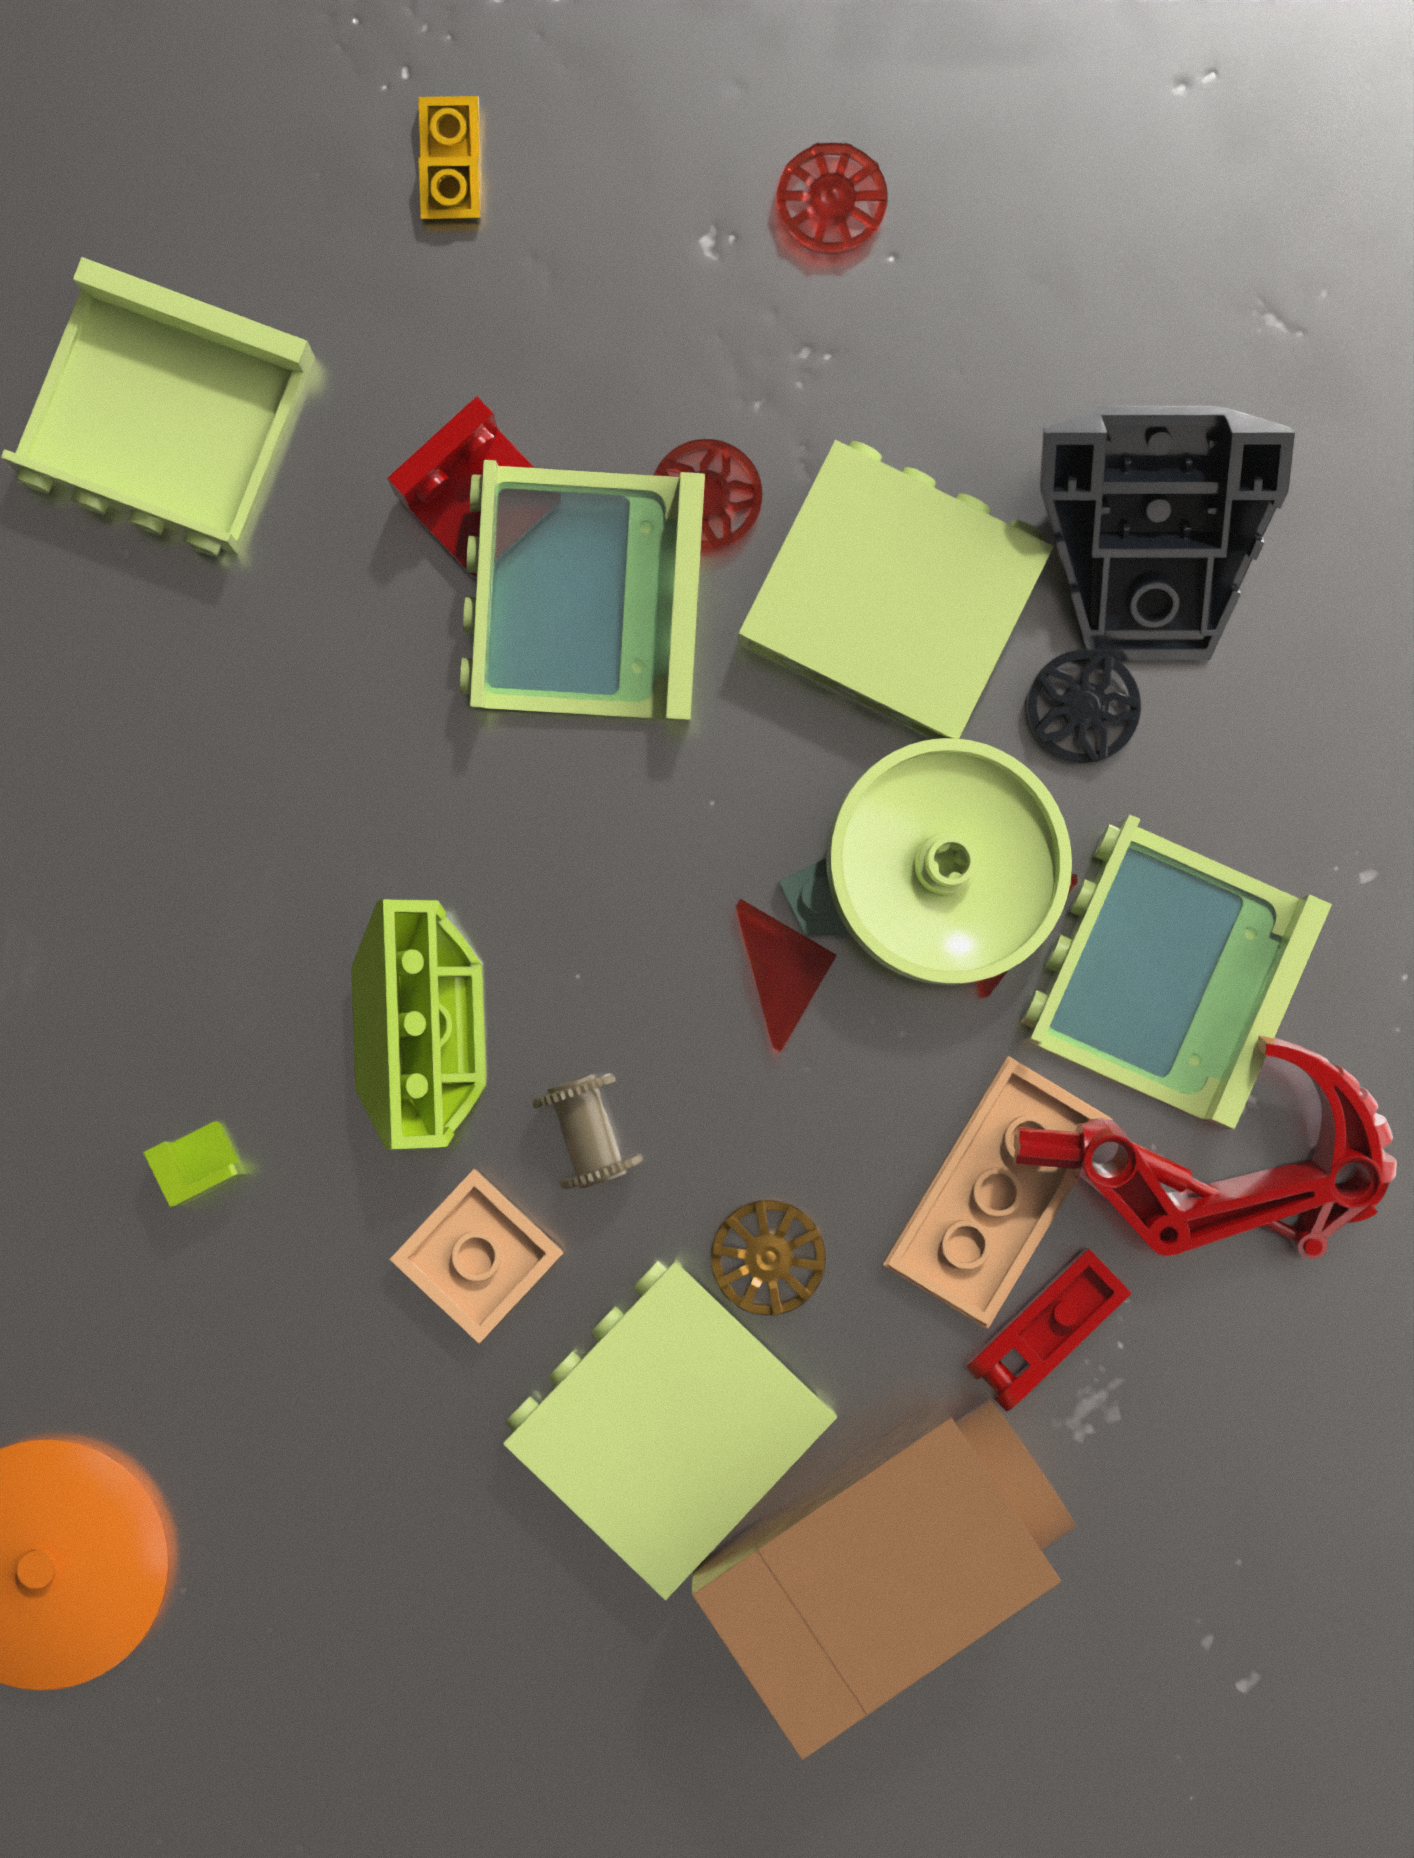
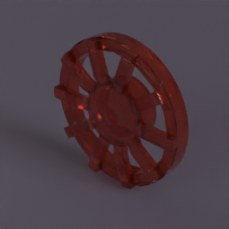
M818 142L798 153L786 164L778 182L776 195L778 216L788 235L802 247L824 255L845 254L865 245L880 229L888 204L887 185L878 163L866 153L848 143L830 142L820 144ZM824 156H840L835 173H829ZM815 158L820 176L815 178L801 166ZM849 159H851L863 168L848 179L844 174ZM795 175L810 187L809 191L787 190L792 176ZM868 176L872 177L877 190H855V186ZM786 201L808 202V207L792 218L787 209ZM878 201L874 218L856 207L855 202ZM812 216L819 222L814 238L806 235L798 227ZM850 216L867 226L859 235L851 237L846 222ZM837 225L842 241L824 242L823 238L827 226Z

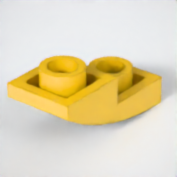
M418 97L420 137L418 164L421 219L481 218L479 97Z

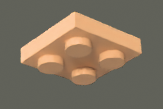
M473 1169L389 1260L480 1344L560 1258L564 1251L477 1169Z

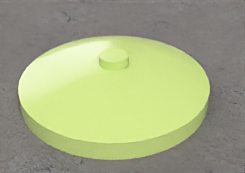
M940 738L910 744L892 752L865 771L852 785L838 807L831 825L827 844L826 866L829 889L840 919L855 941L872 958L888 969L913 980L938 985H960L981 981L1010 970L1029 957L1046 940L1062 914L1071 883L1072 855L1068 831L1059 807L1048 789L1030 769L1014 757L987 744L965 739Z

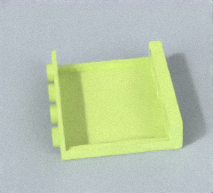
M81 257L73 277L74 282L81 291L16 453L4 449L1 458L17 472L15 480L31 489L49 494L51 487L55 486L73 493L71 501L92 512L105 515L107 508L111 507L129 514L127 522L143 531L161 536L163 529L167 528L186 535L183 543L202 553L217 556L221 548L238 555L315 359L308 341Z
M835 440L738 633V644L930 739H959L1054 546L1044 542L1045 535L1028 523L1012 520L1009 525L989 515V506L975 497L959 493L954 498L934 488L936 481L917 469L904 467L901 472L880 462L882 455L864 443L852 440L846 445Z
M676 1259L667 1269L657 1261L634 1285L633 1289L641 1295L625 1313L615 1306L590 1332L598 1342L581 1359L572 1351L548 1376V1379L555 1385L549 1394L539 1404L529 1396L508 1418L505 1424L513 1432L503 1443L665 1601L837 1418L834 1410L802 1383L686 1272Z

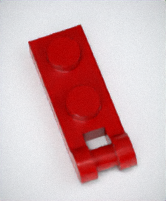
M1085 1248L989 1342L978 1349L964 1364V1368L976 1380L982 1377L996 1391L994 1399L1007 1412L1025 1398L1132 1293L1089 1248ZM1012 1348L1028 1363L1016 1375H1013L1000 1361Z

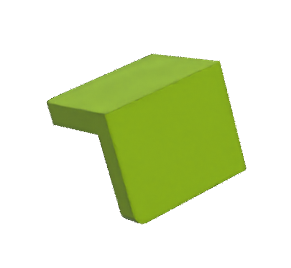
M218 1121L211 1122L176 1141H164L143 1152L170 1208L181 1207L247 1174L223 1124Z

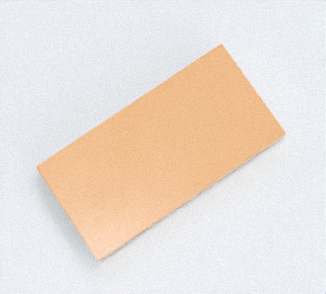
M1006 1056L881 1265L988 1329L1078 1179L1074 1177L1071 1168L1015 1164L1013 1144L1018 1127L1075 1132L1079 1123H1085L1097 1118L1113 1119L1013 1058Z

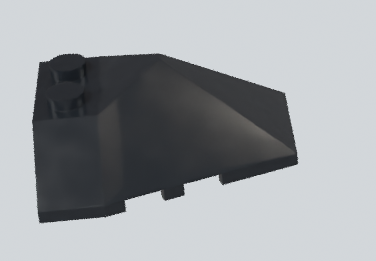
M1098 406L1043 428L1040 490L1087 650L1100 651L1111 655L1117 660L1211 659L1241 595L1239 588L1252 560H1257L1264 545L1263 536L1276 508L1281 509L1289 492L1295 438L1293 428L1222 406Z

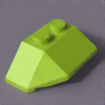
M378 900L351 966L355 1091L386 1150L447 1147L455 1135L453 1132L467 1116L486 1086L482 963L462 934L445 916L447 913L438 900Z

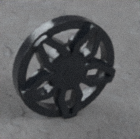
M1074 650L1053 658L1037 673L1027 697L1029 725L1039 743L1053 755L1077 763L1100 761L1121 750L1133 736L1141 714L1139 688L1130 671L1116 658L1096 650ZM1073 660H1089L1079 673V683H1076L1071 674L1057 669L1059 666ZM1099 663H1102V681L1097 686L1089 682V675ZM1112 670L1122 679L1129 696L1116 691L1105 694L1104 691L1111 685ZM1049 675L1067 683L1068 688L1062 695L1057 693L1047 677ZM1042 687L1051 701L1059 703V707L1051 708L1039 721L1037 704ZM1117 701L1130 706V711L1116 715L1108 713L1109 702ZM1060 715L1066 724L1065 727L1046 734L1044 730L1056 716ZM1106 721L1115 724L1127 721L1119 737L1107 746L1108 730L1102 722ZM1095 728L1098 731V751H1094L1087 740L1086 730ZM1073 729H1076L1075 739L1084 753H1075L1063 749L1055 744L1053 740L1067 737Z

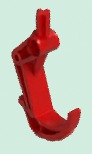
M1264 1036L1258 1037L1257 1048L1265 1056L1286 1060L1303 1069L1317 1089L1322 1109V1120L1316 1150L1312 1159L1204 1184L1192 1178L1191 1170L1132 1142L1119 1125L1105 1118L1091 1119L1085 1123H1079L1075 1132L1018 1127L1013 1144L1015 1164L1071 1168L1075 1178L1084 1179L1107 1199L1149 1247L1162 1256H1175L1264 1226L1289 1238L1292 1246L1303 1258L1309 1260L1317 1259L1323 1256L1328 1249L1327 1238L1343 1225L1369 1219L1378 1213L1374 1207L1382 1200L1388 1189L1389 1182L1395 1178L1397 1173V1160L1384 1152V1147L1392 1142L1393 1135L1386 1118L1376 1114L1378 1103L1370 1092L1365 1088H1360L1358 1080L1351 1073L1339 1065H1332L1327 1058L1319 1053L1291 1042ZM1107 1142L1118 1143L1117 1153L1110 1161L1100 1164L1092 1162L1093 1153L1100 1145ZM1348 1163H1357L1355 1175L1349 1181L1339 1184L1335 1183L1337 1172ZM1159 1182L1177 1191L1171 1193L1165 1192V1190ZM1301 1213L1300 1221L1294 1224L1293 1227L1280 1221L1281 1219Z

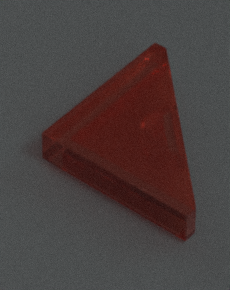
M740 899L736 905V912L772 1048L781 1052L837 954Z

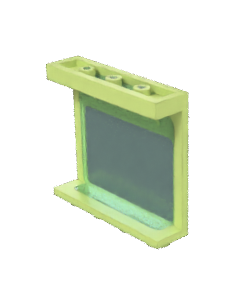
M484 460L483 475H472L470 490V511L481 512L480 536H469L467 546V572L477 573L476 597H465L463 633L474 634L473 658H462L460 694L471 695L470 707L690 721L705 474L680 472V477L509 467L498 466L496 460Z
M1129 814L1120 821L1118 827L1108 824L1098 843L1094 857L1103 862L1094 882L1084 879L1076 893L1070 912L1077 915L1078 919L1070 937L1068 938L1060 934L1050 952L1045 968L1054 971L1045 993L1035 990L1025 1009L1021 1023L1030 1028L1024 1041L1223 1130L1235 1129L1266 1058L1257 1048L1258 1037H1275L1332 904L1310 894L1302 898L1292 896L1137 827L1140 819Z

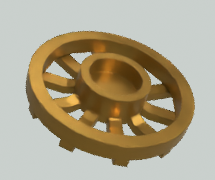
M761 1200L748 1203L731 1213L719 1227L711 1250L712 1271L717 1285L723 1294L737 1307L753 1314L765 1316L787 1313L805 1303L818 1288L824 1274L826 1262L823 1239L813 1221L800 1209L785 1202L775 1200ZM765 1210L785 1213L775 1234L769 1233ZM754 1212L757 1214L760 1233L755 1237L738 1222L745 1215ZM793 1218L802 1223L808 1232L787 1243L784 1236ZM730 1228L747 1243L745 1249L722 1246ZM813 1240L816 1260L793 1257V1250ZM721 1256L744 1259L745 1265L724 1275L720 1263ZM791 1266L814 1270L806 1288L789 1272ZM750 1274L753 1279L742 1298L735 1293L729 1284ZM783 1278L799 1295L781 1304L777 1281ZM761 1282L768 1283L772 1306L752 1303Z

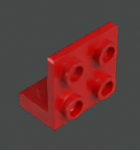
M478 396L469 402L387 478L394 495L466 571L468 537L480 536L481 512L470 511L472 475H483L484 460H496L498 466L535 468L498 429L494 413ZM503 489L499 492L497 497L494 564L561 503L559 492ZM469 573L473 578L477 579V573Z

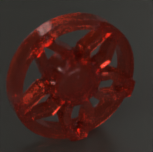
M697 439L677 446L662 459L653 476L671 477L668 474V470L678 474L680 472L705 474L702 532L708 540H701L700 552L725 550L747 536L759 517L763 492L758 471L746 454L724 441ZM708 451L699 464L700 471L696 472L692 466L677 462L689 454ZM718 453L722 454V471L720 474L708 470ZM730 458L743 468L751 484L739 480L726 481L730 475ZM737 491L751 495L753 498L735 503L730 501V493ZM750 509L742 525L732 532L731 517L726 510L737 513ZM717 518L723 523V537L719 539L709 526V521Z

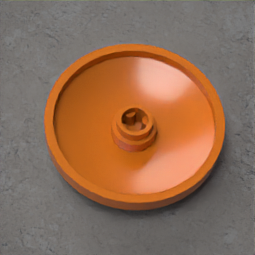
M47 1437L20 1441L0 1448V1683L20 1689L40 1691L63 1689L88 1682L118 1665L136 1649L154 1626L166 1600L171 1580L172 1546L169 1529L158 1500L149 1486L137 1472L114 1454L90 1443L70 1438Z

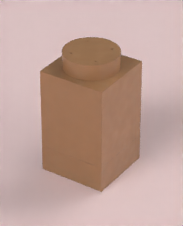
M990 1399L956 1422L934 1400L709 1554L692 1572V1596L801 1760H804L1062 1582L1042 1550L1077 1526L1031 1454Z

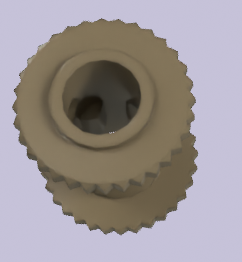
M611 1073L597 1077L594 1074H590L547 1089V1094L534 1098L532 1102L534 1108L552 1104L558 1115L560 1129L575 1170V1174L559 1181L560 1187L563 1189L578 1186L586 1188L626 1174V1170L639 1165L642 1161L639 1153L622 1158L607 1111L602 1104L599 1087L616 1081Z

